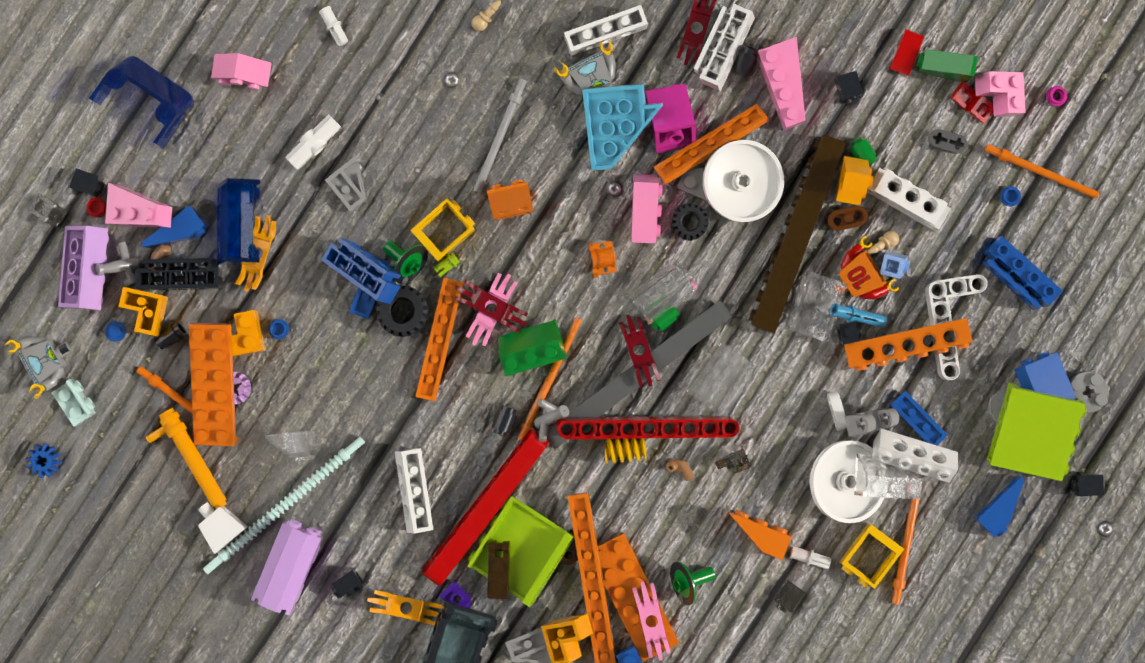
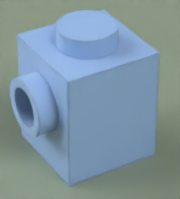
M888 251L884 254L880 274L900 279L904 276V273L907 274L909 271L910 262L907 261L908 256Z

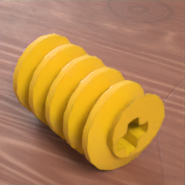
M644 438L639 439L638 442L636 439H631L630 442L628 439H623L622 443L619 439H615L614 443H612L611 439H607L606 444H604L605 464L608 463L609 458H611L613 463H616L617 457H619L621 463H624L625 457L628 458L629 462H632L634 456L638 462H640L642 456L647 461Z

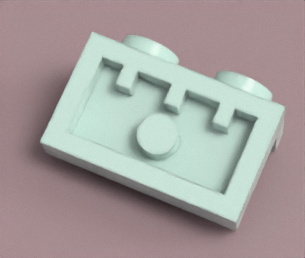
M68 379L64 385L51 393L72 425L76 427L96 413L93 409L95 405L89 397H85L82 392L84 388L78 380Z

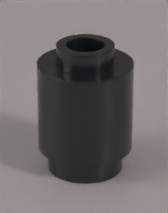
M501 405L491 426L495 428L494 433L506 436V433L511 434L517 418V410Z

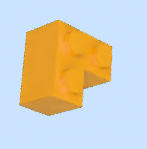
M844 156L835 192L836 201L860 205L862 198H866L867 188H871L873 183V176H871L872 168H869L868 160Z
M123 287L119 307L138 311L134 331L160 336L168 297Z
M251 310L234 314L237 334L232 335V356L238 357L266 351L258 311Z
M588 614L554 619L541 626L551 663H571L581 657L578 641L593 634Z

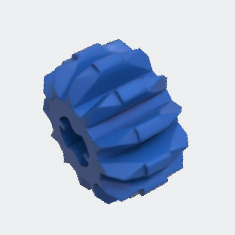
M47 443L43 444V446L37 444L35 445V450H29V454L32 457H26V461H31V464L27 465L26 468H34L31 474H38L39 478H44L45 475L52 477V471H59L56 465L62 464V461L57 460L61 453L54 454L56 451L55 446L49 448ZM46 457L47 462H44L45 464H41V460H43V458Z

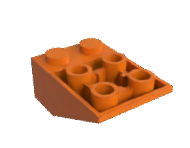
M523 180L512 181L510 186L503 187V184L490 186L491 190H487L494 221L534 213L528 182L523 183Z
M736 510L735 513L729 512V515L759 550L783 560L791 536L787 534L788 530L774 525L773 528L768 527V522L757 517L754 518V521L748 519L749 515L739 510Z

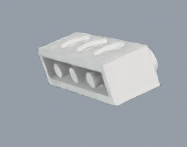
M639 5L564 32V38L570 55L573 56L598 47L600 42L602 45L609 43L608 39L612 42L647 29L648 22L642 6Z
M880 429L873 441V460L950 483L958 471V452L884 429Z
M421 448L395 451L407 533L414 534L433 530Z

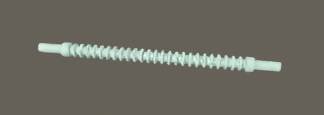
M360 436L347 448H342L338 451V455H334V459L330 458L329 463L325 462V466L320 467L321 470H316V474L312 473L311 478L307 477V481H303L302 486L298 485L297 490L293 489L294 492H290L289 497L285 496V500H280L279 505L275 504L276 507H272L271 512L267 511L266 516L262 515V519L257 520L258 523H253V527L249 526L248 531L244 530V534L239 535L240 538H235V542L231 541L230 546L226 545V549L220 550L218 556L208 563L203 570L209 574L223 561L227 562L231 555H235V551L239 552L240 547L244 548L243 544H248V540H253V536L257 537V533H261L262 528L266 529L267 524L271 525V521H275V517L279 518V514H284L285 509L289 510V506H293V502L297 503L298 498L302 499L303 494L307 495V491H311V487L315 488L316 483L320 484V480L325 479L324 476H329V472L333 473L334 468L338 469L339 464L342 465L343 461L350 459V455L365 443L364 439Z

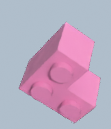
M239 53L215 54L211 78L219 80L218 83L221 85L231 86V84L242 85L243 83L247 85L248 89L259 90V87H268L272 63Z
M989 71L975 76L976 96H993L994 117H1012L1026 113L1023 72Z

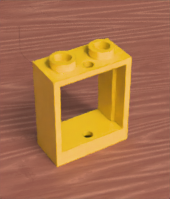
M448 198L445 199L411 229V232L438 262L475 231L473 227L474 221L468 215L464 217L459 212L462 208L454 199L452 201ZM449 208L467 230L440 252L422 230L444 210Z
M868 523L839 563L843 565L841 569L850 576L853 573L859 577L858 582L864 587L868 588L871 586L875 589L904 548ZM868 534L891 550V553L871 579L848 563Z

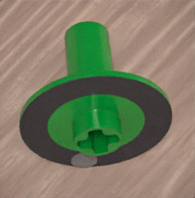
M390 240L383 246V252L396 262L394 271L401 276L399 279L394 278V280L399 284H405L413 280L426 264L428 251L423 245H415L405 251Z
M676 561L672 563L670 568L671 583L680 602L688 606L695 602V587L715 580V572L712 567L709 566L690 573L682 562Z

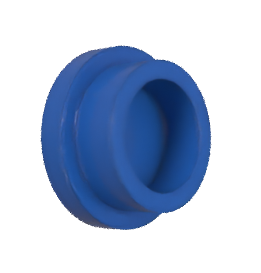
M1008 186L1001 191L1000 200L1005 206L1013 207L1020 202L1021 193L1016 187Z
M282 319L273 320L268 328L269 334L274 339H283L289 333V325Z
M113 321L107 325L105 334L109 340L118 342L125 337L126 327L121 322Z

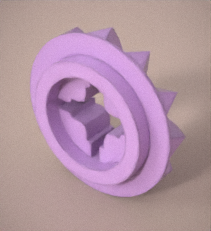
M233 372L234 384L242 383L237 388L238 394L234 392V404H240L249 397L251 383L244 374Z

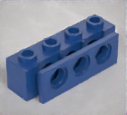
M1003 236L996 238L983 252L989 259L983 261L982 265L1032 310L1039 309L1041 306H1050L1063 292L1060 287Z
M339 237L338 242L341 245L330 243L321 260L375 300L391 304L401 287L392 279L393 277L399 279L401 275L353 241Z

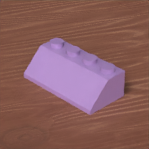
M65 226L58 307L101 310L105 275H97L96 264L101 263L103 265L107 262L106 247L109 240L107 228Z

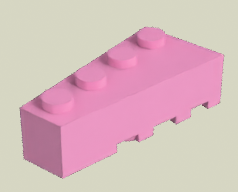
M797 37L757 52V60L783 131L801 125L806 120Z

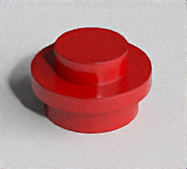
M92 198L87 203L88 214L94 218L103 217L106 214L107 203L101 198Z

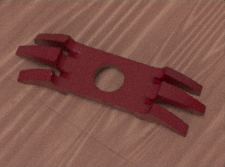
M698 0L693 2L684 37L676 57L680 59L685 45H688L684 61L686 66L689 63L694 47L697 48L694 59L695 64L700 56L716 0H712L708 11H706L708 0H702L700 8H696ZM695 22L700 23L703 27L702 32L698 34L693 33L691 25Z
M466 279L464 284L477 291L476 294L459 286L456 287V290L472 299V302L456 296V300L495 319L517 333L520 329L508 323L506 319L526 326V322L511 314L510 311L512 310L526 317L528 315L527 312L489 294ZM494 300L497 303V309L494 312L486 310L485 304L487 301Z
M630 314L626 315L631 334H627L623 322H620L619 325L634 365L639 387L643 386L639 369L643 370L649 387L653 386L649 366L652 367L657 382L661 381L653 360L641 319L636 317L639 327L637 332ZM636 345H643L645 347V352L642 355H636L633 352Z

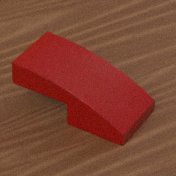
M905 28L890 69L909 76L925 36Z
M961 82L949 97L982 124H985L994 112L993 104L984 96H976V91L966 82Z

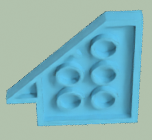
M644 84L582 89L591 170L612 169L662 108L663 103L646 104Z

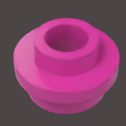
M1061 86L1051 87L1046 94L1048 103L1052 106L1064 104L1067 100L1066 90ZM1054 93L1059 95V100L1053 98Z

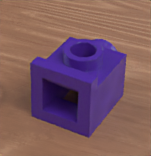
M456 580L440 595V598L444 601H452L457 605L467 608L472 605L469 602L472 596ZM458 595L461 597V601L457 603L453 600V597Z

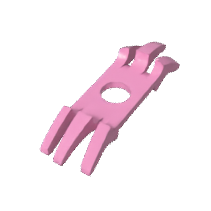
M498 273L492 283L489 294L507 303L518 283L514 281L505 295L503 293L511 275L507 274L498 290H495L502 275ZM489 300L486 302L485 308L491 303L497 306V303L494 300ZM479 311L466 337L469 338L478 324L479 327L472 344L476 345L486 328L488 330L482 342V345L486 346L497 321Z
M643 581L640 583L644 603H641L636 587L632 588L643 627L648 656L653 658L650 643L653 641L660 661L663 660L660 639L663 640L667 654L670 653V648L660 614L654 583H650L653 598L650 601ZM649 615L657 617L658 622L656 626L649 627L646 625V618Z

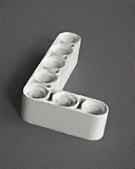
M971 275L929 283L925 288L930 326L952 321L949 298L983 292L987 288L988 282L986 278L982 275ZM974 279H977L980 282V288L978 290L974 289L972 286V281ZM954 282H957L960 285V291L958 293L952 290V284ZM933 285H937L940 288L938 296H935L931 291ZM937 305L942 306L944 310L941 316L935 313ZM947 331L944 336L946 342L951 343L955 341L953 331ZM932 336L933 345H934V344H935V338ZM956 346L949 347L950 353L947 357L943 356L942 353L936 354V350H934L937 372L943 380H954L960 374ZM948 365L953 369V374L950 377L946 376L944 372L945 367Z

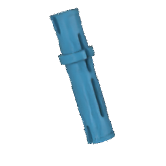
M834 303L830 309L832 316L844 318L848 322L857 321L884 328L887 324L886 316L859 310L852 305L843 306Z

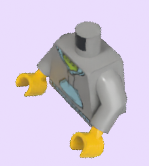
M609 39V46L603 48L601 42L599 43L602 52L600 51L569 68L563 62H560L563 65L561 71L554 67V71L560 76L568 90L582 96V89L611 86V81L615 77L616 63L612 52L613 45Z
M29 337L17 340V342L9 340L5 343L4 346L10 344L14 348L9 350L8 354H13L19 349L17 353L34 382L29 392L32 390L38 391V394L34 395V399H38L42 391L46 392L58 385L64 374V368L67 366L63 357L72 352L67 342L56 346L54 341L42 337Z

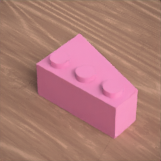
M633 174L631 241L634 243H656V237H660L661 225H657V217H661L662 206L658 205V197H662V185H659L657 175Z
M108 183L105 224L126 227L171 228L172 207L146 197L139 192L130 190L125 186Z

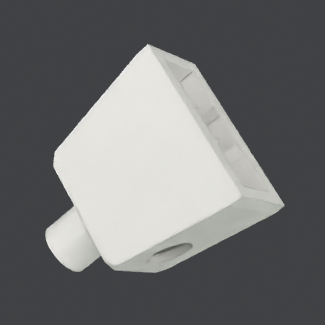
M207 502L198 509L205 518L198 527L214 554L222 550L248 528L244 522L225 506H220L214 510Z

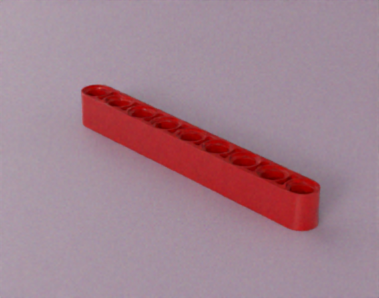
M730 416L565 417L557 421L556 430L563 439L731 438L739 433L740 426ZM712 422L713 428L710 431H704V426ZM728 422H732L733 428L730 431H725V425ZM626 423L632 424V429L629 432H623V426ZM646 423H652V429L649 432L643 431ZM672 423V429L669 432H664L665 424ZM693 423V428L690 431H684L685 424ZM564 424L571 425V429L567 433L561 432V427ZM584 424H591L592 427L589 432H582L581 429ZM605 424H612V429L609 432L602 431V427Z
M530 429L425 565L422 570L423 576L438 586L446 580L546 449L549 443L548 440L540 442L539 433L534 429Z

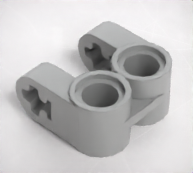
M894 408L875 409L844 416L849 437L893 427L899 423V414Z

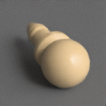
M495 1L485 12L481 11L480 15L472 19V27L476 31L486 29L488 22L492 21L490 17L498 10L501 1Z
M894 231L886 232L884 236L879 238V242L868 250L869 255L876 254L882 249L888 250L890 247L896 246L899 242L898 234Z

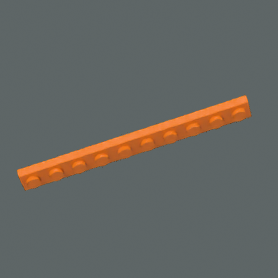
M589 492L568 495V502L586 611L593 631L591 641L595 663H617Z

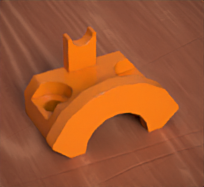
M612 241L595 244L594 242H589L594 278H599V275L616 273L617 259Z

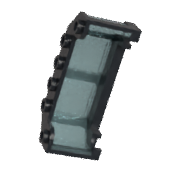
M445 600L442 613L439 612L423 663H481L482 656L480 653L482 647L485 648L488 641L486 634L489 635L491 631H495L497 626L496 616L491 612L485 613Z

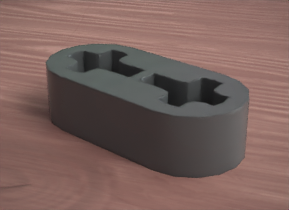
M937 129L928 136L929 145L938 150L959 154L967 147L966 138L960 134ZM940 134V138L946 140V142L940 141L936 144V140L933 137ZM959 139L962 147L955 149V145L950 144L949 141L955 142Z

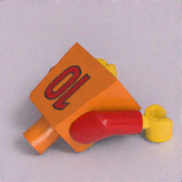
M864 236L843 258L840 265L842 270L839 272L842 281L834 285L836 292L840 296L850 291L853 297L877 299L888 294V292L899 290V287L891 288V283L896 281L895 279L886 281L884 276L880 274L879 268L867 251L872 246V243L868 246L863 243L867 236Z

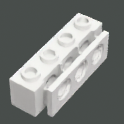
M734 4L729 13L727 7H722L694 67V71L700 76L702 84L721 91L739 49H741L755 19L752 11Z
M885 167L876 170L873 176L872 187L867 188L868 194L933 231L940 229L951 209L944 200L930 195L925 189L914 186L909 180L900 178L893 171ZM888 183L894 184L895 192L888 189ZM906 193H910L913 196V202H909L906 199ZM924 203L930 205V212L924 210Z

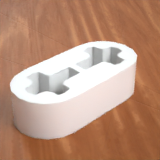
M838 391L828 393L827 399L837 431L847 429L845 413Z

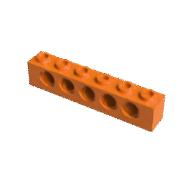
M968 318L844 344L849 368H855L856 372L867 369V365L875 363V367L888 365L887 360L895 359V362L898 363L907 361V356L915 355L916 358L926 357L929 351L936 350V354L949 352L948 347L956 346L957 350L968 348L969 343L973 342ZM949 330L956 334L955 341L951 343L946 342L944 339L945 332ZM932 335L935 338V344L932 347H927L924 344L925 336ZM910 339L914 342L915 347L912 351L904 349L903 343L905 340ZM886 344H891L894 347V353L891 356H887L883 352V347ZM866 348H870L874 352V357L871 360H866L863 357V351Z

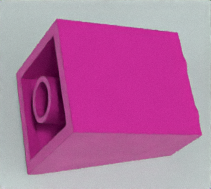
M675 84L671 87L654 88L646 91L647 104L663 103L662 108L650 121L656 154L683 149L695 142L696 124L686 84Z

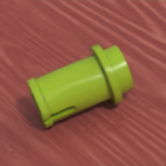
M448 253V257L436 266H433L440 277L454 266L458 267L457 264L460 261L454 253Z

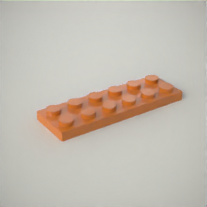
M190 323L189 345L194 445L234 446L236 445L231 324Z
M622 533L598 545L603 582L644 662L650 658L632 588L636 587L640 601L644 603L640 583L644 581L650 601L653 598L650 584L625 534ZM658 601L669 648H672L680 643ZM649 615L646 618L647 626L654 627L657 625L658 619L656 616ZM660 639L661 650L664 652L666 651L663 640ZM651 641L652 655L654 657L657 655L654 642Z

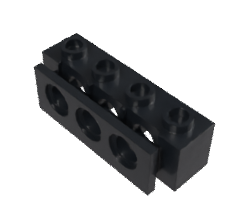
M213 258L142 259V264L146 265V269H136V290L223 289L222 269L212 267V264H216V260ZM204 266L207 269L193 270L192 267ZM163 267L166 270H151V268ZM171 267H187L186 270H171Z

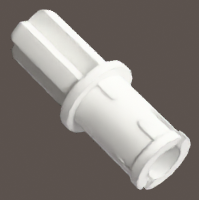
M330 6L321 9L319 14L327 25V31H330L338 46L345 45L348 39L340 26L341 22L337 21Z
M795 546L791 549L789 557L791 559L805 562L808 566L811 564L824 569H829L830 557L814 553V550L807 551Z

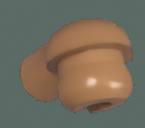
M164 244L158 245L151 254V259H162L164 255H170L171 247ZM162 267L152 268V270H162Z
M679 459L668 461L666 469L669 472L682 473L686 481L695 477L686 461Z

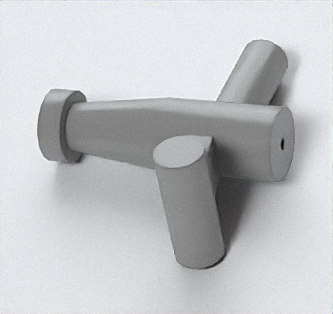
M122 242L118 244L122 260H116L103 265L101 263L96 264V273L98 276H102L104 273L124 272L127 278L124 284L131 286L136 283V275H132L131 270L139 269V261L137 257H129L127 244Z
M539 399L537 406L543 408V415L537 417L534 423L540 429L539 441L546 442L549 425L555 423L560 418L567 417L569 409L565 405L557 407L543 399Z

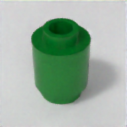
M860 137L850 143L852 147L849 150L854 158L868 160L869 165L878 160L875 156L877 154L867 138L862 140Z
M668 302L666 305L660 306L649 316L651 319L649 323L656 331L660 329L663 332L677 320L676 317L679 315V312Z

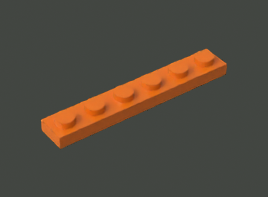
M755 104L654 166L655 172L666 185L710 158L721 146L738 141L769 122L768 117L758 104Z
M443 278L415 397L436 402L459 306V301L455 298L456 296L461 297V292L456 290V287L463 288L464 282Z

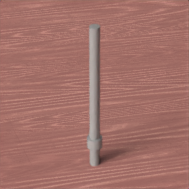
M519 78L514 93L511 92L508 99L510 101L473 189V191L479 194L485 184L517 104L520 105L522 100L521 95L527 83L524 79Z

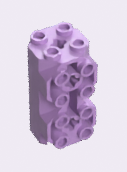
M294 519L283 522L251 600L256 601L258 599L257 604L280 613L283 609L286 610V615L292 614L304 588V582L311 565L314 563L320 549V543L323 539L320 535L321 531L313 527L304 528L301 522Z

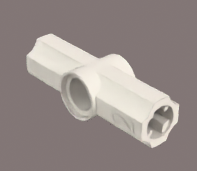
M328 114L314 129H310L302 136L300 143L285 158L299 170L313 155L316 156L325 148L327 141L339 131L341 126Z

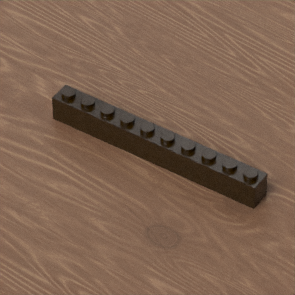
M825 134L820 139L816 138L812 148L815 150L813 158H808L805 166L808 169L806 177L802 175L798 185L801 188L799 195L795 194L791 203L794 209L792 214L788 213L784 225L787 226L785 233H780L777 241V244L780 245L777 252H773L770 263L773 265L771 270L766 271L762 281L765 283L763 291L759 290L755 301L758 302L756 310L752 309L749 315L750 326L770 334H775L846 142Z

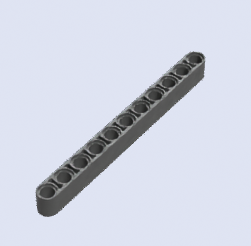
M721 300L651 351L658 372L732 317ZM634 365L571 411L567 417H599L638 388L639 384ZM649 366L648 368L650 376L652 377L654 376V372L652 370V367ZM639 369L642 383L647 381L643 370ZM556 423L548 429L547 440L554 450L568 440L563 439L556 430ZM589 423L584 424L582 426V429L586 427ZM564 424L561 427V432H569L571 425Z

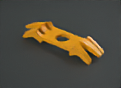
M266 215L262 231L261 219L259 216H255V225L251 234L252 238L244 264H242L241 273L235 284L240 285L248 274L244 291L247 292L251 286L252 289L256 290L260 284L273 238H275L276 221L272 220L270 227L269 215ZM255 248H261L263 251V255L259 259L253 258L252 252Z
M375 590L374 594L388 597V600L372 597L367 599L368 602L386 606V609L372 607L369 612L393 615L433 626L435 621L425 618L424 615L437 617L439 612L428 609L426 606L443 609V605L395 595L380 590ZM402 603H411L412 609L409 613L401 612L400 606Z

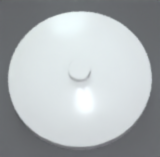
M738 140L721 146L711 155L703 173V190L710 206L722 217L736 222H750L766 216L778 204L784 189V174L778 158L769 148L751 140Z
M844 440L829 445L818 455L810 474V490L815 504L824 515L835 521L856 523L867 519L880 507L887 490V472L884 463L872 459L873 448L862 442Z

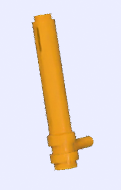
M171 408L160 414L159 418L161 420L159 422L162 427L147 435L146 440L151 443L164 434L172 438L211 506L216 509L220 506H225L227 504L225 500L227 499L188 435L186 425L180 421L178 412Z

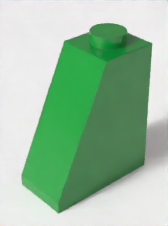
M926 49L922 54H919L916 66H919L918 73L957 82H968L974 77L978 56Z

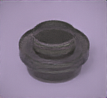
M202 200L197 206V214L204 220L213 219L217 214V205L211 200Z

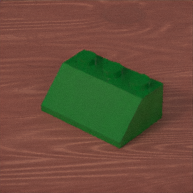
M556 319L519 330L518 333L513 332L498 337L499 356L505 377L568 359Z

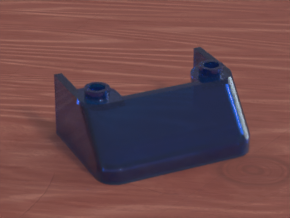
M127 57L105 74L89 99L101 106L112 89H120L127 80L161 102L156 108L155 116L159 122L164 124V127L153 142L164 149L192 109L194 98L185 89L138 57Z
M226 178L218 184L217 265H254L260 262L259 248H256L255 244H253L254 203L256 199L260 198V188L257 187L260 184V179Z

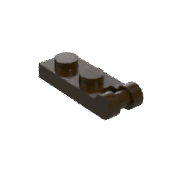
M489 540L487 598L509 599L510 541L496 543V540ZM496 551H503V557H496Z

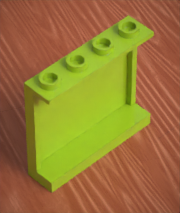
M1009 382L987 456L989 464L1062 481L1064 475L1066 476L1069 470V457L1074 454L1075 437H1078L1080 434V420L1086 414L1085 403L1080 398L1073 400L1020 388L1017 384Z
M511 496L501 506L502 512L500 515H496L489 525L491 529L488 534L484 533L478 543L481 545L478 550H473L470 554L467 567L473 568L488 578L489 540H496V543L510 541L509 593L522 600V603L528 607H531L573 542L574 535ZM496 551V557H503V551Z

